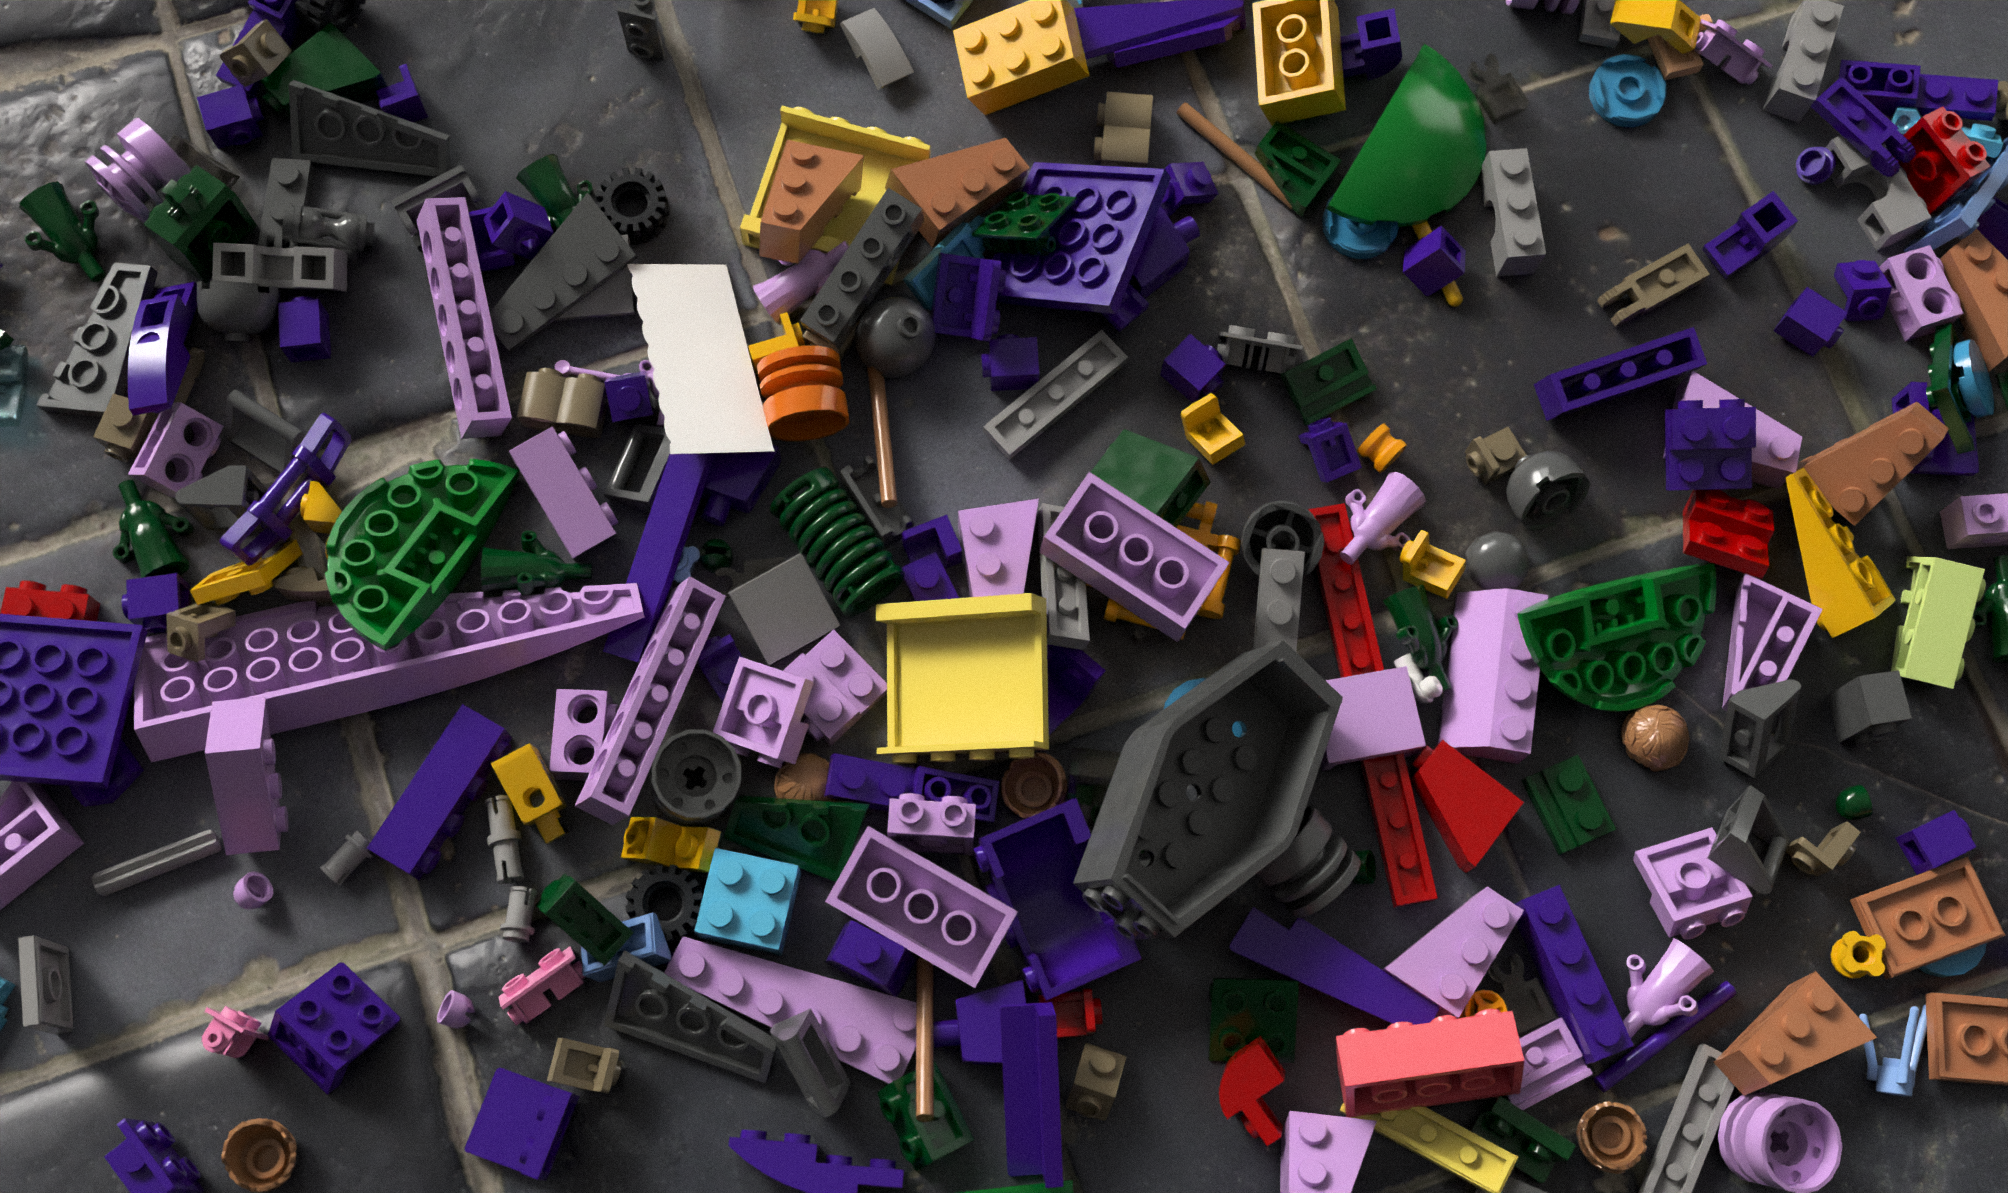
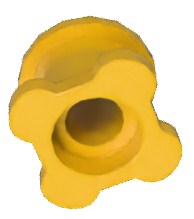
M1849 931L1832 946L1831 962L1837 972L1850 979L1861 978L1867 974L1871 977L1880 976L1885 970V965L1882 962V951L1886 947V942L1878 934L1867 937L1859 935L1856 931Z

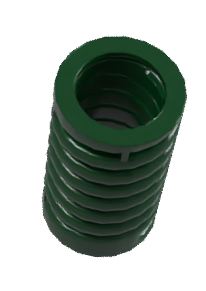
M827 467L818 468L802 475L784 488L771 503L770 512L773 516L780 519L782 529L789 532L790 540L798 545L799 552L807 558L810 568L815 569L816 576L824 582L825 589L833 594V599L843 614L851 617L870 609L886 598L903 581L905 572L901 566L894 564L891 552L882 551L883 541L880 538L874 537L875 531L871 526L865 525L866 518L864 515L856 513L857 506L854 502L848 501V493L843 489H838L839 481L832 471ZM805 486L809 487V489L793 499L792 496Z

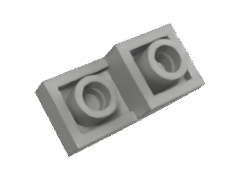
M875 8L840 23L856 59L862 57L877 90L914 73L902 47Z

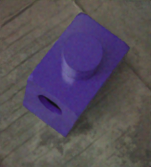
M1159 208L1129 281V284L1144 299L1187 265L1190 251L1186 243L1200 236L1199 228L1191 216H1187L1173 224L1165 211Z
M773 445L774 452L716 453L701 498L707 500L701 518L711 524L724 526L731 508L744 513H750L780 465L779 447Z
M851 920L844 924L825 963L888 995L898 997L916 963V959L904 946Z
M1023 980L956 999L957 1019L934 1022V1047L960 1045L962 1064L1002 1066L1000 1007L1003 1005L1026 1004Z

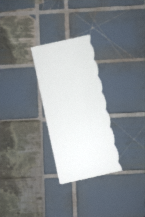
M627 264L629 271L633 275L632 288L638 297L637 310L640 318L643 320V336L649 345L647 351L648 358L654 367V384L660 393L658 401L660 409L665 416L664 428L668 439L671 441L670 454L774 452L727 265Z

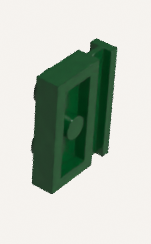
M1352 338L1280 374L1296 409H1299L1304 419L1302 421L1305 426L1377 389L1368 376L1369 372Z
M1575 755L1521 780L1558 855L1616 830L1579 755Z

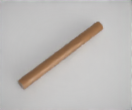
M1187 102L1180 106L1176 113L1180 118L1291 210L1293 209L1265 168Z
M872 366L870 368L867 367L881 505L885 508H892L898 504L885 380L884 376L881 375L882 372L877 371Z
M921 957L916 960V1119L920 1122H929L934 1119L933 964Z

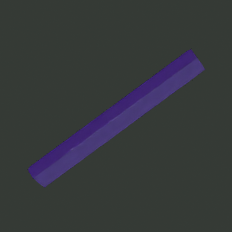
M716 453L669 455L626 584L637 583L644 618L609 632L603 652L637 663L640 662L662 614Z

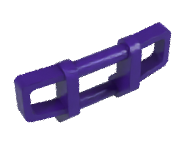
M321 413L302 442L292 452L291 455L294 458L259 502L254 500L247 511L220 538L219 543L234 557L250 566L278 541L285 542L293 532L288 526L300 512L301 500L303 495L309 492L310 481H317L323 487L331 485L336 478L333 472L351 442V435L337 420L326 413ZM332 431L333 437L321 459H319L315 454ZM305 473L307 477L275 515L272 511L300 476ZM261 524L263 531L245 548L240 549L241 543Z

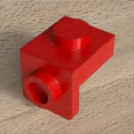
M1091 988L1082 989L1081 992L1063 993L1049 1000H1045L1042 995H1038V1003H1053L1056 1013L1057 1039L1093 1036L1096 1032L1095 1025L1102 1024L1103 1022L1100 998L1093 999Z

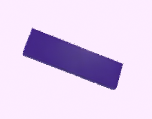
M1052 1002L1003 1005L1000 1007L1007 1172L1009 1176L1043 1174L1046 1188L1063 1187L1057 1023Z

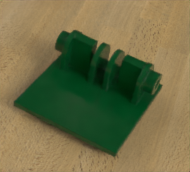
M1023 191L1012 193L1005 198V201L992 214L985 218L984 222L972 233V236L983 238V246L992 253H1019L1021 255L1029 253V255L1047 256L1049 253L1054 252L1056 248V240L1050 236L1049 229L1077 201V197L1060 196L1057 193L1046 195H1032Z
M1213 978V984L1210 983L1209 1000L1212 1001L1209 1061H1229L1237 1051L1261 1035L1280 1063H1294L1299 981Z

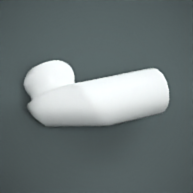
M1411 653L1394 661L1396 668L1407 666L1413 694L1419 702L1424 704L1431 703L1434 697L1442 694L1443 688L1440 681L1435 676L1425 678L1420 667L1412 662Z

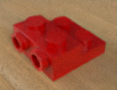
M1943 106L1920 118L1903 135L1914 146L1916 150L1915 157L1908 163H1903L1896 159L1900 166L1904 168L1907 179L1917 195L1925 201L1930 215L1935 214L1951 198L1968 188L1991 167L1985 159L1987 152L1984 146L1976 141H1970L1961 129L1963 123L1960 116L1953 111H1947Z
M1719 489L1693 490L1683 509V553L1761 579L1764 577L1769 567L1768 543L1774 533L1773 510L1752 499L1742 501L1730 497Z
M20 581L19 588L6 587L0 614L97 621L101 603L87 594L88 590L80 586L64 584L61 585L60 592L46 591V585L42 583Z

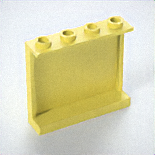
M781 106L782 122L750 215L744 214L740 225L743 245L759 249L760 222L787 140L864 155L861 190L856 196L851 195L843 205L841 214L837 218L833 217L824 228V234L811 248V250H818L825 254L844 241L849 245L852 243L886 192L885 185L890 170L931 158V145L925 144L915 137L907 136L902 138L890 135L878 127L864 128L853 125L840 117L827 118L815 115L803 107L789 108ZM899 261L884 283L892 285Z
M1033 593L876 604V621L887 624L888 747L877 748V754L892 756V763L913 764L917 763V756L930 755L931 762L956 761V754L969 753V760H994L995 752H1009V758L1026 759L1035 757L1034 750H1049L1046 598Z

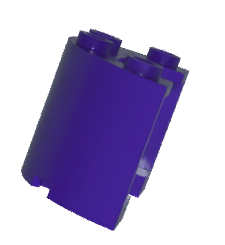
M1076 798L979 838V846L973 848L981 871L983 873L987 871L991 881L990 884L984 886L986 893L1018 911L1005 936V940L1010 949L1017 946L1027 966L1022 969L1030 991L1032 993L1040 991L1045 1000H1049L1142 959L1135 941L1129 940L1118 933L1113 926L1115 922L1105 912H1099L1091 908L1082 899L1084 893L1073 884L1088 844L1087 840L1091 836Z

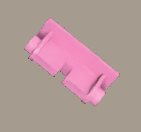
M571 946L564 951H561L560 948L551 951L539 961L540 968L527 977L524 974H520L503 986L502 991L504 993L499 996L500 1007L504 1010L509 1005L513 1006L507 1013L516 1026L523 1021L526 1024L552 1006L543 993L550 988L557 999L560 1000L584 984L583 978L585 976L582 974L581 961L579 960L573 965L571 961L576 959Z
M227 1006L224 1007L222 1012L211 1008L205 1009L206 1013L214 1017L202 1037V1044L209 1052L223 1054L232 1058H240L249 1051L256 1038L266 1041L269 1039L266 1034L258 1030L262 1023L240 1010L237 1012Z

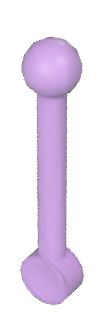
M566 360L558 361L554 367L555 370L563 374V377H568L570 374L578 376L584 373L595 375L605 381L610 377L621 376L572 367Z

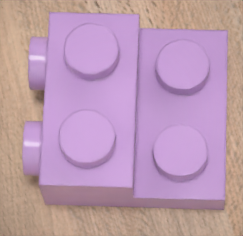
M834 629L806 655L800 654L783 670L814 681L802 716L805 719L803 723L809 724L807 733L815 741L818 742L823 738L830 746L887 694V683Z
M739 656L713 733L722 736L738 754L748 757L750 750L759 752L757 761L780 769L784 761L796 764L809 724L800 721L814 681Z
M900 794L899 799L890 798L887 835L913 852L972 855L976 804L967 803L968 799L959 796L942 797V802L925 801V796L920 794Z
M1712 827L1635 851L1633 861L1652 893L1650 904L1669 938L1681 934L1685 940L1693 939L1701 935L1706 930L1707 925L1720 922L1723 927H1730L1742 921L1745 913H1747L1753 896L1746 884L1707 858L1716 838V833Z

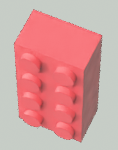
M1486 1009L1472 1017L1457 1019L1455 1016L1445 1015L1433 1019L1431 1023L1413 1025L1411 1022H1397L1388 1026L1387 1029L1369 1031L1366 1028H1355L1346 1031L1341 1036H1336L1337 1069L1346 1117L1349 1118L1394 1110H1407L1419 1106L1428 1107L1520 1094L1524 1057L1513 1011L1501 1012L1498 1009Z

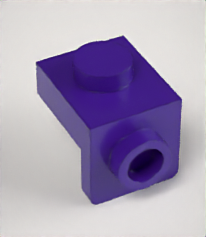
M1204 161L1170 163L1165 168L1171 180L1159 208L1163 209L1167 216H1171L1183 204L1210 203L1219 194Z
M492 207L469 212L481 272L515 265L514 253L491 243L484 217Z
M1868 260L1837 263L1834 277L1847 297L1844 309L1847 312L1844 317L1845 320L1881 319L1884 316L1892 286L1877 263Z
M120 739L108 789L79 786L69 787L72 795L85 807L113 803L144 770L123 740Z

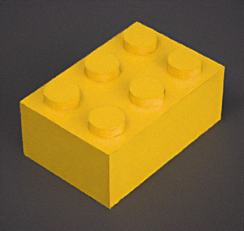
M1029 0L953 30L967 98L984 115L1089 76L1075 10L1068 0Z
M1264 0L1253 3L1259 106L1271 126L1276 121L1283 124L1346 110L1339 12L1335 1Z

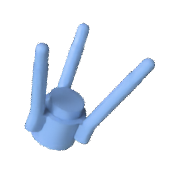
M1926 1004L1922 1008L1919 1021L1918 1007L1913 1006L1910 1008L1901 1059L1883 1058L1882 1066L1878 1065L1873 1040L1864 1043L1868 1065L1866 1080L1876 1081V1092L1912 1097L1913 1087H1915L1916 1069L1927 1031ZM1861 1014L1859 1018L1870 1029L1868 1016Z

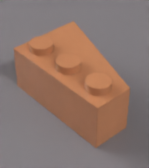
M1002 138L893 168L890 170L885 189H892L922 208L924 223L918 231L933 248L962 222L969 223L977 215H981L1020 188L1030 167L1007 138Z
M787 140L760 222L759 256L798 264L824 234V228L833 217L837 218L841 214L843 205L851 195L856 196L861 190L864 155Z
M1976 229L1948 250L1940 260L1944 266V274L1961 302L1963 314L1959 319L1965 328L1962 334L1965 340L1971 339L1976 342L1983 355L1988 372H1990L2008 357V260Z
M1915 402L1870 425L1867 429L1835 443L1820 453L1805 458L1799 462L1796 471L1804 467L1831 506L1855 526L1944 439L1949 428L1921 404Z
M1815 971L1789 984L1714 1061V1064L1745 1096L1874 1040L1877 1037Z

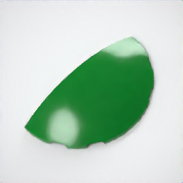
M1425 43L1328 204L1327 210L1341 217L1366 225H1373L1379 220L1397 222L1398 227L1413 226L1426 222L1429 216L1443 210L1446 213L1462 201L1477 181L1485 160L1487 146L1481 108L1474 93L1458 70Z
M440 459L413 464L409 467L407 474L389 482L382 477L355 496L337 518L326 544L328 555L327 572H325L327 587L333 603L338 607L346 623L361 637L385 651L413 633L444 602L472 565L496 525L519 477V470L504 464L479 459H470L467 465L445 466Z
M1708 562L1613 580L1567 592L1536 603L1517 613L1526 646L1534 662L1537 663L1549 682L1571 700L1589 705L1594 709L1608 711H1628L1649 705L1676 687L1673 680L1684 667H1692L1702 652L1706 640L1701 636L1705 617L1708 614H1713L1715 611V563Z

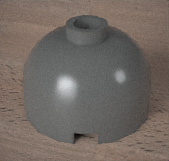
M198 281V312L202 321L211 330L225 333L224 341L249 343L250 335L264 333L275 322L278 316L281 288L269 285V293H267V290H258V284L210 281L209 289V285Z
M889 297L871 305L862 315L854 332L856 349L863 363L869 368L873 366L877 371L882 372L881 375L886 378H904L918 371L931 357L936 344L935 325L929 313L919 303L905 297Z
M1557 451L1540 452L1534 455H1527L1517 462L1506 487L1507 499L1513 514L1518 521L1522 522L1525 528L1528 530H1541L1560 522V519L1555 515L1561 513L1566 508L1571 513L1577 509L1586 498L1591 483L1581 466L1567 455Z
M1278 500L1263 504L1251 513L1243 526L1241 546L1245 560L1257 575H1260L1262 548L1305 552L1303 575L1306 576L1314 570L1322 557L1324 537L1320 524L1308 509L1296 502Z

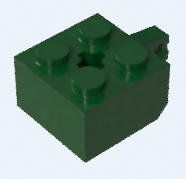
M196 165L189 174L182 176L178 182L171 179L161 190L165 197L164 202L152 209L147 221L143 225L171 260L207 283L213 276V243L241 244L257 224L236 193L226 184Z

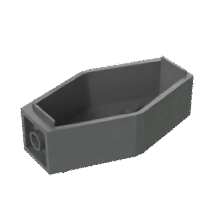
M1285 641L1241 653L1137 728L1124 744L1073 882L1084 893L1082 899L1096 911L1105 912L1115 922L1113 924L1115 930L1132 941L1173 938L1184 931L1286 851L1298 833L1343 697ZM1234 722L1240 723L1242 727V735L1240 737L1233 734L1232 725ZM1189 785L1194 786L1197 791V797L1194 801H1191L1186 795V789ZM1142 850L1147 851L1150 855V863L1147 866H1143L1139 861V854Z

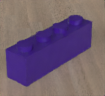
M1692 327L1550 374L1533 385L1546 421L1687 375L1691 370L1695 371L1707 365V361L1696 331Z
M462 704L375 834L367 849L417 880H420L424 873L429 874L441 857L439 849L447 837H454L460 830L465 816L462 814L471 800L476 802L484 793L488 785L486 777L493 768L491 763L509 754L511 750L509 742L512 739L510 734L503 727Z
M1560 885L1515 903V905L1524 910L1516 925L1559 1018H1563L1583 1055L1582 1059L1585 1064L1599 1061L1633 1047L1632 1040Z

